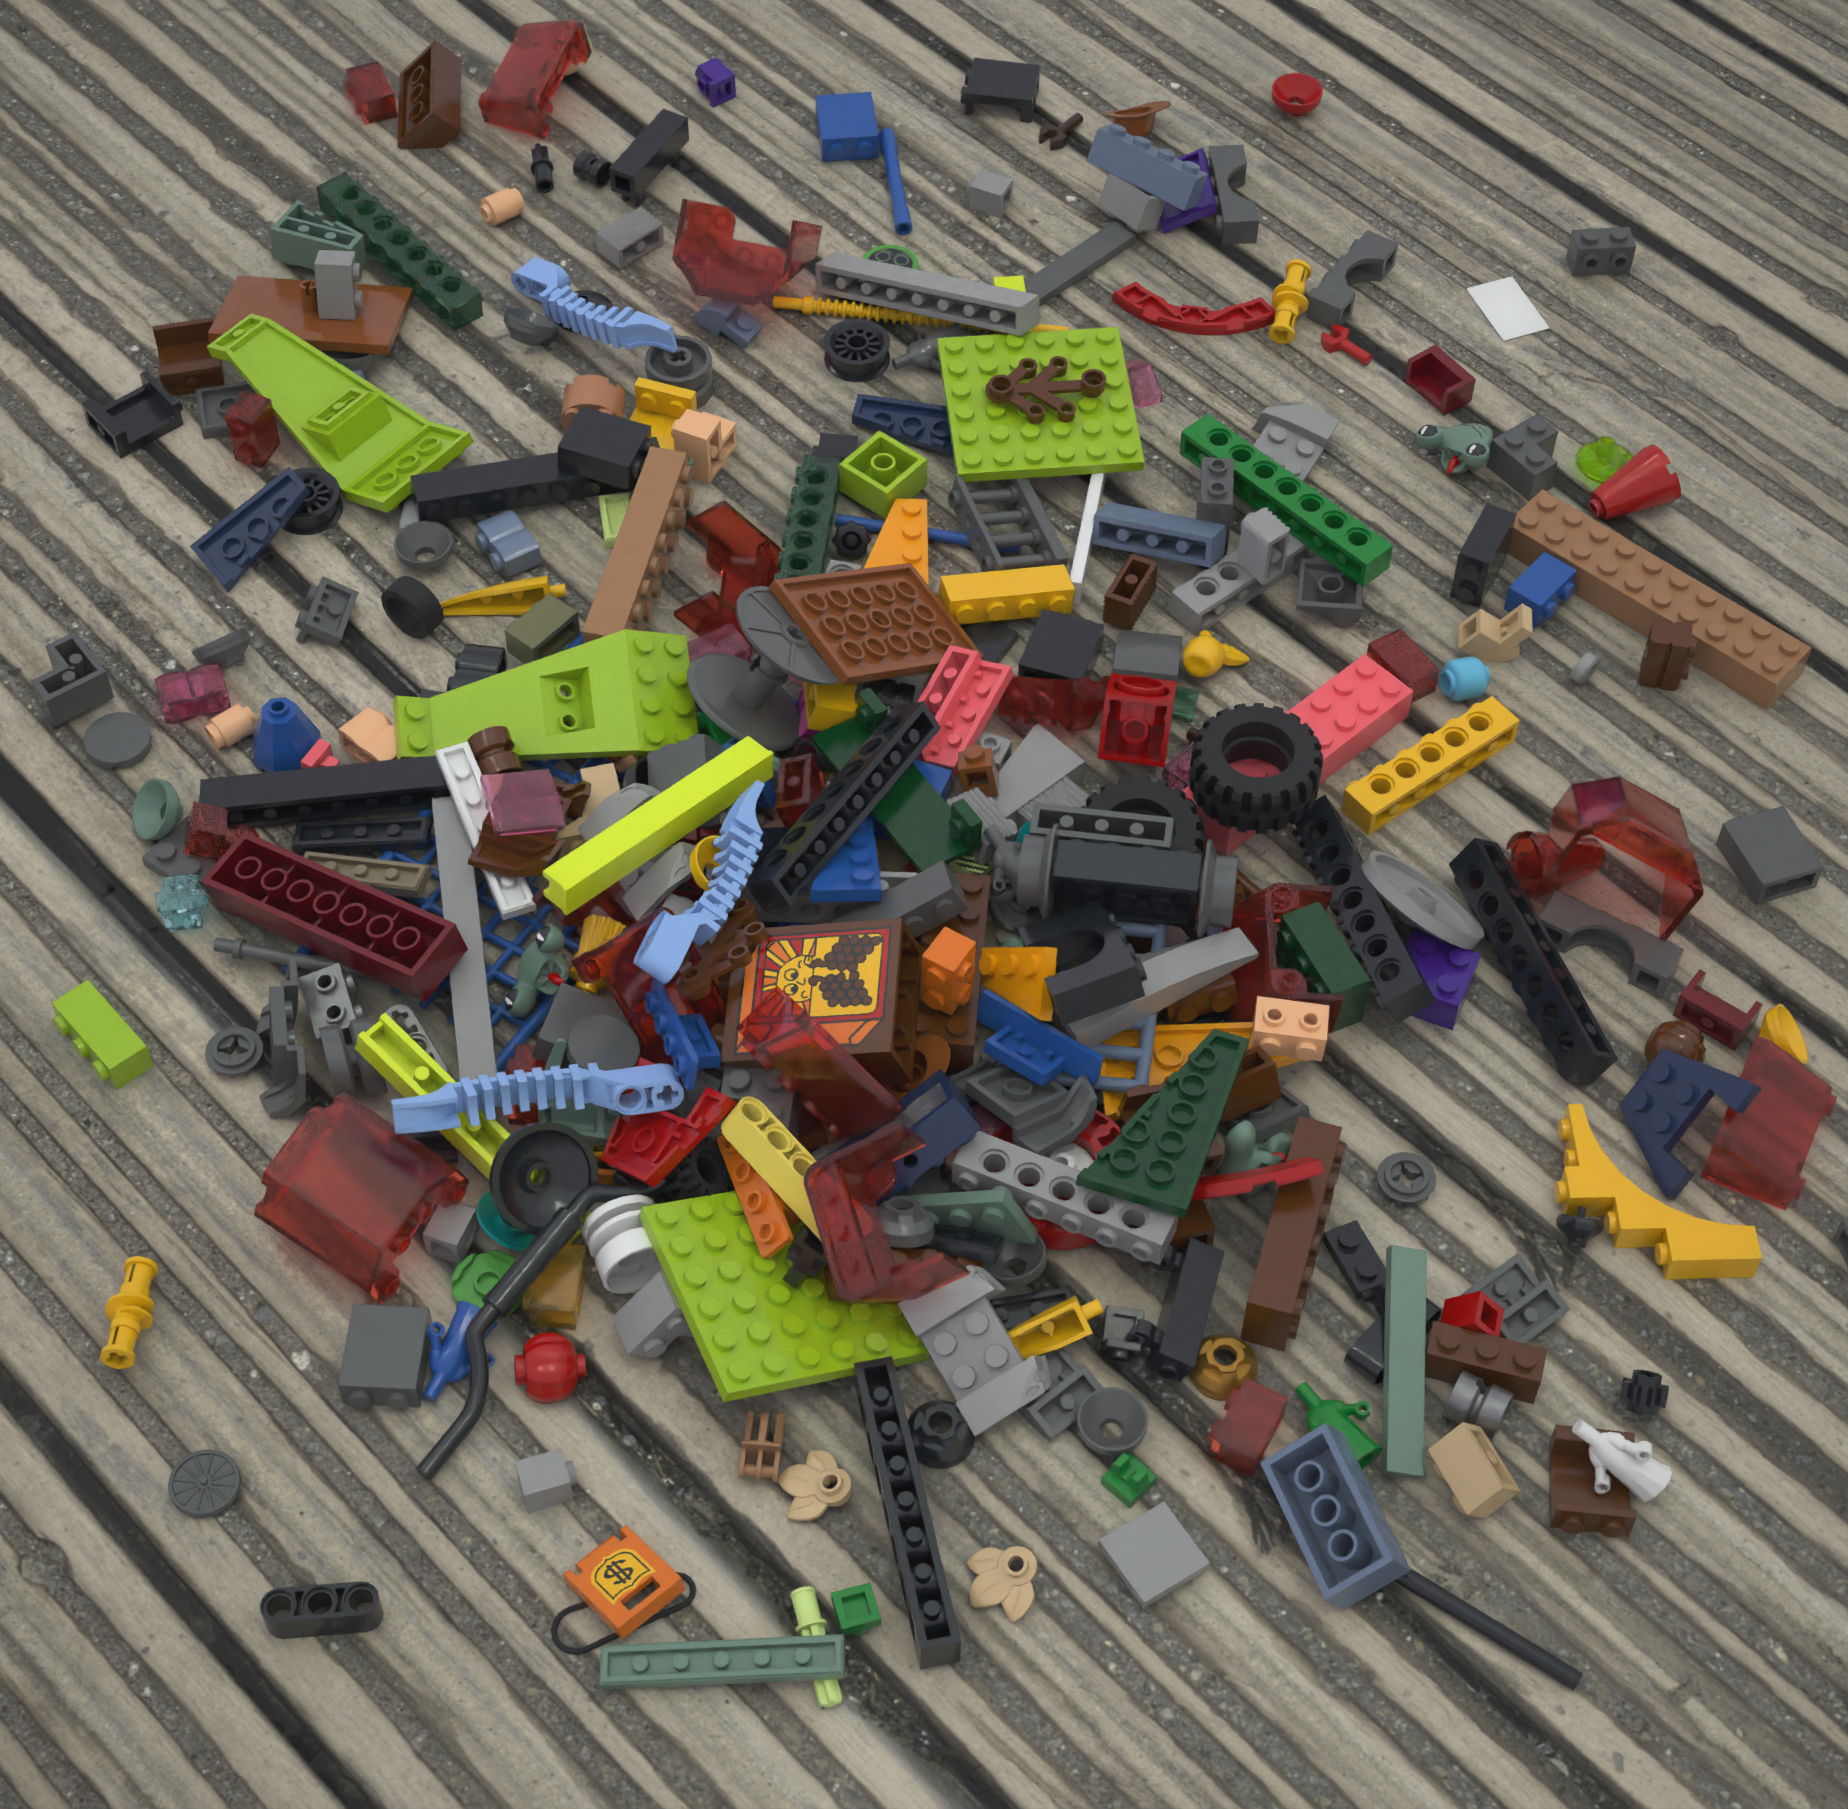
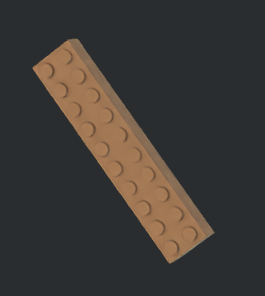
M1542 489L1516 513L1508 550L1510 556L1530 567L1546 552L1576 569L1573 583L1576 585L1575 595L1647 638L1652 622L1656 618L1669 620L1673 624L1675 622L1691 624L1693 627L1692 638L1697 639V646L1694 658L1687 657L1690 664L1766 710L1803 674L1812 647Z

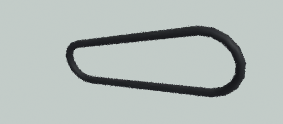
M676 1572L690 1586L688 1598L675 1606L653 1615L637 1629L688 1606L696 1594V1586L692 1578L685 1573ZM652 1581L646 1587L654 1585V1582ZM585 1602L569 1606L559 1612L553 1620L551 1627L552 1640L556 1646L565 1653L575 1655L591 1651L619 1638V1636L613 1633L580 1648L567 1647L561 1643L557 1635L558 1623L565 1615L589 1607Z

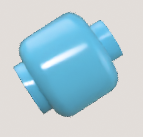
M1475 656L1450 660L1444 665L1443 670L1439 674L1441 691L1455 702L1481 697L1490 682L1488 667Z

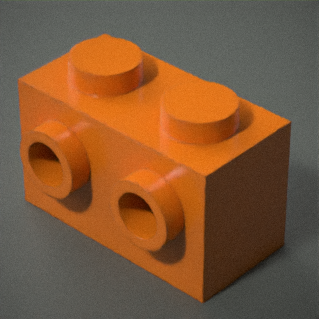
M947 927L942 929L922 955L920 1000L924 1001L932 1009L941 1010L949 1015H952L960 1004L965 1005L974 986L975 941Z

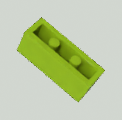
M86 980L51 1002L56 1015L52 1019L55 1027L62 1036L70 1035L73 1039L72 1045L82 1059L90 1058L93 1062L91 1066L101 1081L104 1082L108 1079L118 1090L153 1067L146 1044L89 980Z

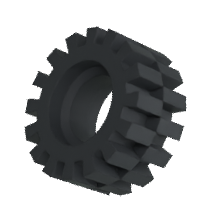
M710 1136L703 1138L667 1175V1178H673L674 1180L670 1184L671 1189L677 1188L679 1190V1193L676 1195L679 1200L707 1195L710 1197L713 1194L730 1192L734 1189L717 1141L713 1143V1137ZM697 1164L702 1168L706 1181L700 1175Z

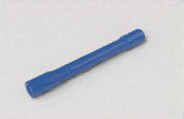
M884 128L878 135L892 201L895 231L899 235H908L912 231V222L902 182L896 136L893 129Z

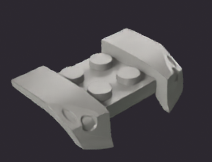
M1277 402L1272 407H1267L1261 412L1256 424L1251 429L1255 432L1262 431L1253 446L1305 482L1321 457L1330 436L1340 420L1304 403Z
M633 783L606 797L578 827V830L587 842L662 792L649 785ZM675 842L618 881L626 893L622 899L638 922H642L672 891L693 877L690 868V855L695 845L685 842L677 844Z
M968 1265L939 1277L898 1303L915 1335L921 1338L957 1400L956 1405L974 1436H977L1040 1396L1052 1385L1046 1355H1033L1024 1360L991 1305L989 1298L1001 1294L1006 1289L984 1268Z

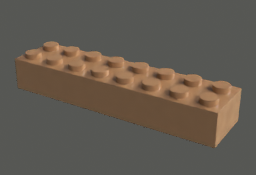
M650 446L582 630L583 644L624 629L646 631V621L651 622L654 612V598L660 597L662 590L661 578L669 572L670 553L675 552L677 549L678 530L684 529L686 522L685 510L687 507L692 506L694 499V489L689 487L693 469L692 466H688L687 452Z

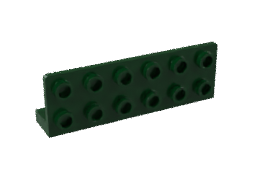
M870 687L858 692V705L855 710V717L812 736L813 744L837 773L888 716V708ZM913 762L870 812L919 873L942 860L948 864L979 849L981 846L983 821L964 798L952 803L950 808Z

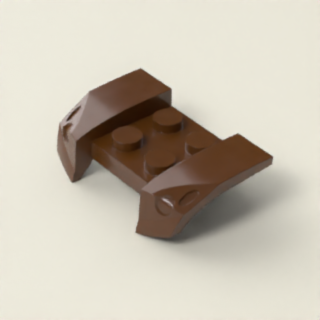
M517 772L513 780L507 778L483 821L478 843L468 859V865L509 878L531 877L543 874V870L559 860L562 846L566 840L555 839L567 816L582 817L586 801L590 797L591 783L583 780L575 784H562Z

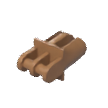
M748 1410L744 1441H741L742 1448L738 1479H744V1476H755L756 1481H761V1477L773 1478V1482L778 1483L786 1420L784 1413H777L774 1441L770 1442L771 1413L762 1411L758 1440H753L755 1411ZM746 1462H755L757 1465L746 1464ZM763 1463L774 1464V1466H766Z

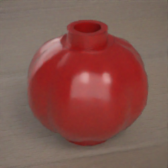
M556 1332L536 1334L524 1343L522 1355H514L516 1386L527 1385V1388H525L526 1396L537 1403L552 1404L560 1402L573 1393L579 1377H586L585 1355L577 1354L571 1341L564 1335Z

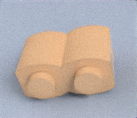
M367 707L338 729L341 746L355 759L363 763L397 760L395 726L392 725L390 719L383 712H377Z

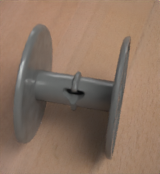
M751 587L740 594L736 603V615L744 635L758 651V653L751 656L753 663L730 654L706 653L698 656L690 663L687 670V682L691 694L699 707L726 733L739 741L749 736L768 751H784L792 748L797 739H799L801 718L794 701L781 686L787 682L788 675L816 685H834L840 683V681L769 587Z

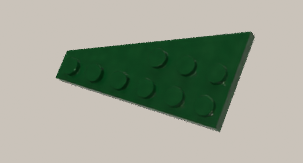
M1213 1029L1188 1056V1061L1178 1072L1174 1071L1169 1076L1165 1086L1157 1094L1154 1093L1120 1129V1134L1109 1146L1105 1145L1097 1154V1159L1077 1175L1076 1185L1186 1218L1245 1057L1249 1039Z

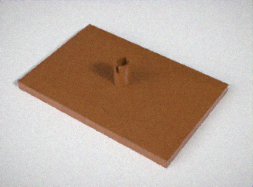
M238 276L208 331V340L212 343L249 314H255L270 318L318 350L389 355L414 298L413 287L358 284V290H363L364 304L363 309H358L355 320L319 319L315 280Z
M911 563L775 579L769 587L843 686L935 671L949 645L979 651Z

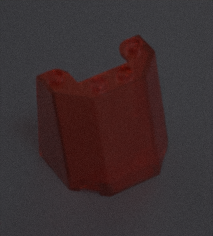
M682 199L672 260L688 280L695 295L755 307L792 280L817 256L822 231L821 225L793 220L788 248L782 249L733 239L736 219L734 213L729 208Z
M1620 776L1571 784L1553 808L1543 876L1548 879L1552 877L1582 836L1594 835L1665 874L1659 939L1666 941L1704 895L1694 852L1680 809Z
M343 1092L335 1097L331 1106L324 1109L318 1105L310 1109L263 1173L261 1182L267 1186L266 1193L263 1199L256 1204L254 1216L280 1239L382 1305L386 1298L391 1297L397 1291L400 1285V1271L393 1264L396 1257L402 1255L408 1249L411 1237L419 1225L425 1223L431 1217L434 1204L437 1202L443 1207H449L451 1204L459 1203L464 1197L470 1181L458 1168L408 1134H395L393 1124L349 1094Z

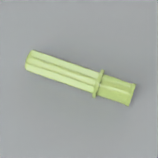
M812 1586L795 1589L790 1595L798 1626L795 1628L798 1636L826 1635L827 1621L821 1618L815 1595L816 1591ZM838 1679L813 1680L818 1704L821 1707L830 1708L841 1703L842 1695Z

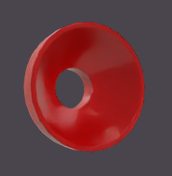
M1302 73L1282 75L1272 85V100L1283 112H1287L1292 116H1302L1314 110L1320 104L1323 95V88L1320 82L1312 76Z

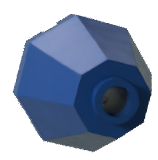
M286 697L270 699L261 708L253 737L255 767L263 772V769L267 772L302 769L300 761L315 743L322 739L320 730L296 703Z

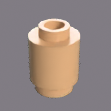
M505 188L483 198L479 211L485 222H490L495 226L519 215L520 211L525 208L522 195L516 188Z
M235 704L209 720L210 724L206 725L204 729L213 745L219 750L224 746L229 748L254 733L253 725L257 723V720L247 706L242 708L239 704Z

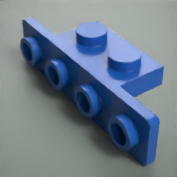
M652 979L651 991L645 995L646 1012L653 1017L655 1031L661 1035L664 1041L666 1055H670L672 1058L676 1076L681 1078L686 1090H694L697 1070L719 1068L722 1055L702 1014L677 1015L664 985L657 979Z
M986 989L980 994L977 1021L997 1032L986 1040L984 1053L1042 1087L1062 1071L1076 1079L1085 1074L1092 1087L1098 1083L1103 1063L1102 1055L990 990Z

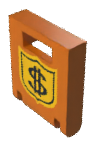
M626 1525L619 1530L622 1541L612 1535L575 1564L576 1570L580 1574L576 1576L570 1569L562 1574L566 1584L622 1640L685 1590L682 1577ZM653 1581L656 1590L629 1611L623 1604Z

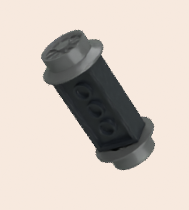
M1054 823L1046 837L1026 834L1023 837L1017 880V905L1039 907L1042 918L1046 919L1051 915L1053 897L1054 913L1056 914L1099 900L1105 911L1112 910L1115 920L1195 928L1198 903H1200L1197 939H1201L1209 926L1231 928L1239 857L1217 854L1212 839H1208L1204 871L1201 874L1202 854H1195L1187 850H1157L1149 846L1138 848L1121 846L1117 843H1089L1080 839L1060 840L1059 824Z

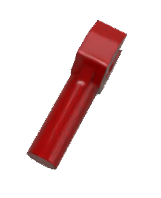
M1332 325L1330 335L1322 332L1320 343L1326 352L1332 353L1342 350L1365 366L1371 362L1373 358L1371 354L1349 341L1350 330L1346 327Z

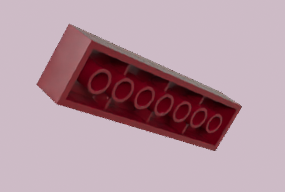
M245 831L201 881L216 907L425 1002L468 950L455 923Z

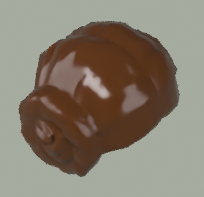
M1667 1021L1653 1029L1645 1044L1644 1055L1648 1063L1646 1069L1663 1048L1704 1063L1706 1048L1703 1044L1704 1037L1702 1032L1688 1021Z

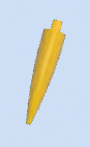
M548 575L486 587L439 603L443 609L444 616L524 615L533 604L541 601L549 593L556 598L566 597L567 591L565 584L550 586Z
M1075 1295L1031 1317L1007 1332L1023 1359H1027L1033 1355H1040L1059 1349L1092 1334L1088 1320L1103 1313L1104 1310L1098 1298L1081 1306Z

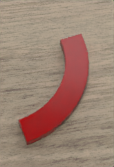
M1138 282L1131 283L1113 292L1112 301L1131 315L1160 328L1186 334L1206 336L1238 334L1266 327L1275 321L1274 315L1276 310L1261 297L1242 304L1226 306L1222 310L1208 311V307L1182 304V307L1171 305L1165 298L1150 292Z
M1305 1156L1262 1168L1200 1177L1192 1201L1253 1192V1187L1276 1181L1277 1186L1316 1177L1324 1173L1322 1163L1319 1159Z

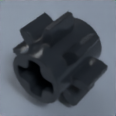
M1633 1370L1632 1379L1623 1377L1620 1399L1628 1400L1627 1410L1636 1414L1653 1416L1656 1415L1657 1406L1666 1408L1669 1386L1661 1385L1662 1375L1647 1370Z

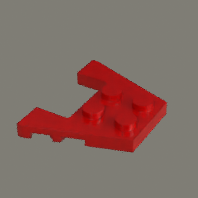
M640 1057L635 1067L653 1065L655 1063ZM706 1087L686 1119L665 1110L638 1115L623 1114L622 1118L616 1117L601 1160L608 1166L655 1188L734 1108L736 1102L727 1095ZM627 1089L625 1095L630 1094L634 1089Z

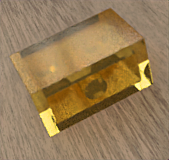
M566 1244L532 1284V1288L525 1292L523 1310L529 1311L531 1326L567 1330L577 1329L588 1269L585 1245Z

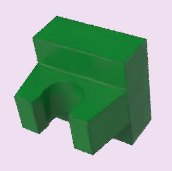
M1123 1453L1102 1476L1101 1484L1128 1508H1131L1156 1484L1157 1476L1132 1454Z
M870 1582L831 1593V1600L841 1634L848 1635L852 1633L853 1637L868 1634L870 1628L881 1626V1617Z

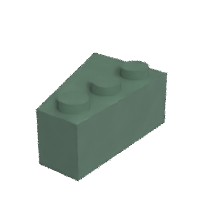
M299 200L270 228L272 257L274 260L315 271L314 263L319 250L355 251L356 263H361L362 269L366 266L363 234L339 221L333 224L325 220L324 214L318 210L314 213L305 209L304 203Z

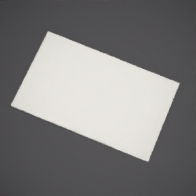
M1512 276L1466 288L1503 341L1549 329V326Z

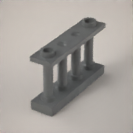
M955 477L953 488L948 494V503L950 508L954 509L980 563L981 572L1062 564L1066 567L1069 558L1028 478L1011 479L1006 489L969 492L962 477ZM1007 501L1008 504H1011L1014 511L980 514L975 504ZM1018 523L1022 526L1024 532L990 535L986 526ZM1029 545L1033 548L1035 555L1001 558L997 548Z

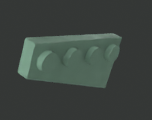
M1007 1189L905 1195L908 1199L919 1201L936 1224L1001 1235L1004 1237V1241L1029 1244H1035L1038 1230Z

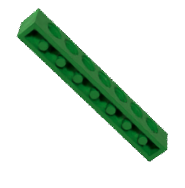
M1206 414L1181 431L1180 455L1200 469L1203 457L1234 459L1233 493L1257 511L1267 507L1268 511H1272V515H1277L1276 519H1281V523H1285V527H1290L1289 534L1362 587L1389 569L1393 545L1370 530L1361 521L1356 520L1342 510L1337 504L1318 493L1316 489L1297 478L1291 471L1276 463L1267 454L1255 448L1246 439L1231 431L1222 422Z

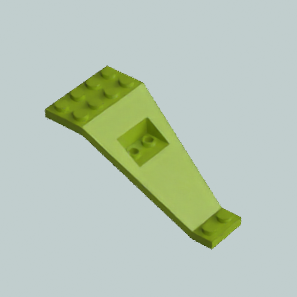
M249 314L207 346L211 357L231 362L319 468L335 477L341 494L348 501L388 513L396 509L399 503L411 494V475L442 471L443 467L454 458L461 456L464 450L474 443L470 432L425 419L270 318Z
M624 629L431 698L396 696L392 702L397 759L435 756L436 750L467 742L476 732L493 726H504L509 729L514 743L513 752L518 754L520 761L620 757L627 755L647 757V753L659 750L664 745L676 744L689 739L692 735L698 734L694 697L687 682V670L690 665L687 637L680 634ZM560 691H564L567 697L563 696ZM563 720L567 721L571 727L566 726Z

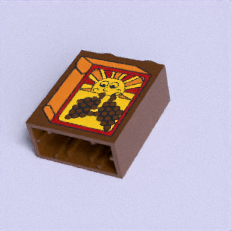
M902 918L766 928L768 938L761 944L748 947L753 958L752 962L746 967L734 969L717 977L720 995L727 1002L725 1023H716L711 1030V1035L722 1055L720 1067L797 1068L803 1089L912 1083L923 951ZM735 930L734 940L744 936L743 930ZM724 958V959H722V960L720 961V963L723 962V961H725V960H727V959H729V958Z

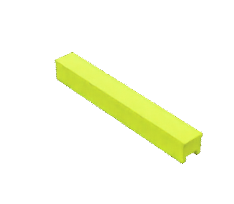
M745 737L543 870V876L549 880V887L544 890V896L563 910V913L567 916L734 804L737 798L756 780L765 783L773 777L774 753L771 750L768 751L751 737Z
M386 1013L381 1015L379 1021L366 1032L362 1031L358 1035L357 1044L354 1049L404 1098L432 1093L442 1088L447 1082L456 1083ZM478 1110L480 1125L477 1126L470 1125L464 1112L458 1113L461 1127L438 1131L489 1180L493 1159L499 1147L510 1134L495 1119L487 1120L483 1110ZM537 1169L531 1173L530 1178L532 1182H535L539 1177ZM589 1210L580 1219L582 1223L581 1227L576 1231V1233L571 1237V1239L566 1243V1245L561 1249V1251H563L580 1234H582L581 1228L584 1224V1221L591 1214Z

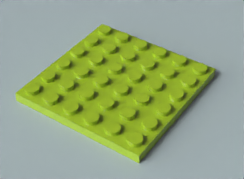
M1118 327L1027 332L1022 336L994 334L937 338V350L957 477H962L964 482L1144 470L1145 460ZM1055 356L1064 357L1068 361L1066 375L1054 377L1051 381L1081 380L1082 374L1089 369L1100 370L1106 375L1105 391L1099 397L1090 398L1084 392L1053 394L1063 401L1072 402L1076 406L1075 419L1067 423L1058 420L1057 411L1030 395L1022 397L1031 403L1041 404L1045 408L1044 421L1040 424L1029 423L1026 420L1025 412L1010 403H994L985 394L986 385L993 376H1008L1019 366V362L1024 358H1031L1037 362V376L1049 365L1051 358ZM1023 378L1019 383H1029L1032 379Z
M736 1191L713 1194L710 1197L707 1195L642 1206L638 1215L723 1402L854 1376V1363L892 1356L894 1366L897 1367L928 1360L930 1354L921 1338L915 1335L899 1305L829 1301L824 1267L814 1277L807 1273L800 1280L796 1288L783 1280L793 1263L786 1258L789 1252L788 1249L803 1226V1221L796 1226L788 1224L793 1240L770 1259H765L760 1255ZM864 1239L859 1244L878 1246L877 1242Z

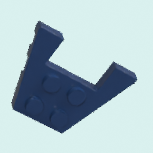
M1663 1048L1619 1106L1662 1193L1667 1198L1675 1200L1695 1175L1671 1153L1672 1148L1715 1094L1735 1112L1743 1114L1763 1088L1751 1081Z

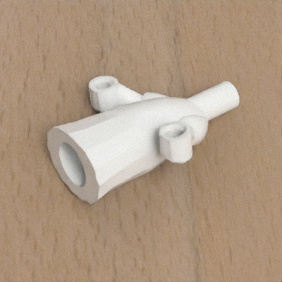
M1582 1419L1574 1424L1572 1432L1590 1445L1589 1458L1593 1466H1595L1594 1489L1598 1494H1605L1610 1490L1611 1478L1606 1474V1468L1640 1502L1644 1503L1655 1498L1670 1481L1671 1468L1652 1458V1444L1650 1442L1640 1441L1633 1443L1625 1440V1437L1620 1433H1600Z

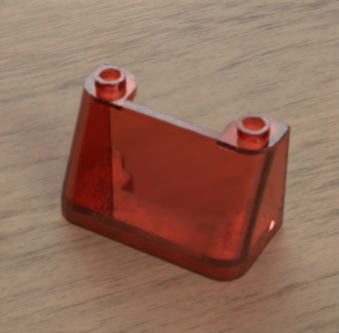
M568 19L525 23L522 27H519L512 45L487 90L479 98L478 105L484 122L545 140L550 131V126L545 124V117L547 112L552 113L553 111L551 99L570 64L587 63L592 53L583 23Z
M1757 1035L1740 1078L1758 1084L1763 1089L1743 1114L1735 1112L1728 1106L1701 1178L1786 1210L1791 1197L1797 1200L1800 1197L1806 1179L1799 1176L1822 1115L1830 1116L1837 1096L1831 1094L1833 1089L1831 1085L1773 1041Z

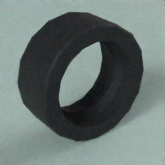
M399 577L382 593V607L395 626L412 638H426L443 621V609L436 596L422 582L413 577Z

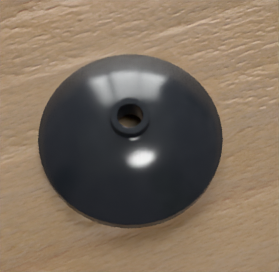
M555 1122L528 1124L512 1133L499 1147L490 1170L489 1184L491 1197L497 1211L507 1223L522 1232L538 1235L560 1207L566 1208L573 1198L586 1186L598 1184V1165L591 1146L574 1129ZM537 1169L539 1177L535 1182H532L530 1178L531 1173Z

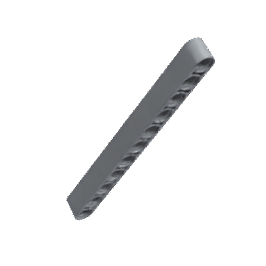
M452 796L432 798L444 919L456 924L468 948L466 953L449 972L460 1078L469 1077L470 1080L478 1079L477 1075L487 1074L488 1077H495L497 1064L475 867L468 865V859L473 852V847Z

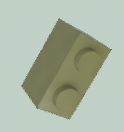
M549 593L541 601L533 604L530 610L518 620L511 622L507 629L504 630L507 652L525 664L558 653L580 633L578 612Z

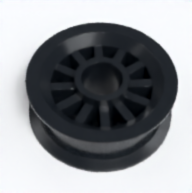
M848 319L832 326L825 335L824 347L826 352L824 362L828 371L835 377L848 382H866L881 376L887 370L890 364V354L888 351L890 337L881 325L866 319Z
M317 468L292 470L311 493L282 529L297 535H313L324 532L334 526L343 513V503L339 496L340 487L338 481L330 473Z

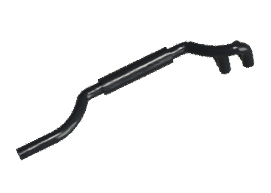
M617 1170L612 1176L613 1181L617 1185L594 1184L586 1186L573 1198L566 1208L560 1207L539 1234L496 1285L482 1299L483 1307L472 1318L465 1333V1345L470 1366L468 1398L463 1410L454 1423L416 1467V1470L423 1477L430 1481L480 1419L485 1407L489 1387L488 1356L484 1335L498 1317L505 1318L581 1227L580 1219L593 1204L598 1202L607 1203L608 1201L629 1195H642L652 1198L669 1189L670 1184L674 1182L673 1178H667L666 1176L655 1188H652Z

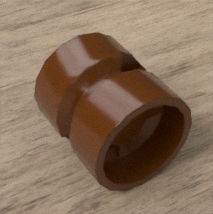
M493 726L476 732L467 740L475 760L479 761L478 767L487 787L505 784L507 778L513 780L517 772L524 773L518 754L513 752L514 743L507 727Z

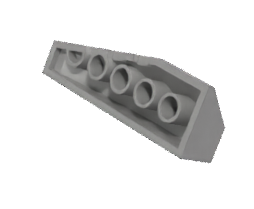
M1238 927L1202 937L1201 939L1138 955L1136 958L1141 960L1147 976V980L1142 982L1146 996L1064 1026L1061 1025L1053 1009L1051 1023L1057 1030L1088 1048H1092L1256 959L1259 953Z

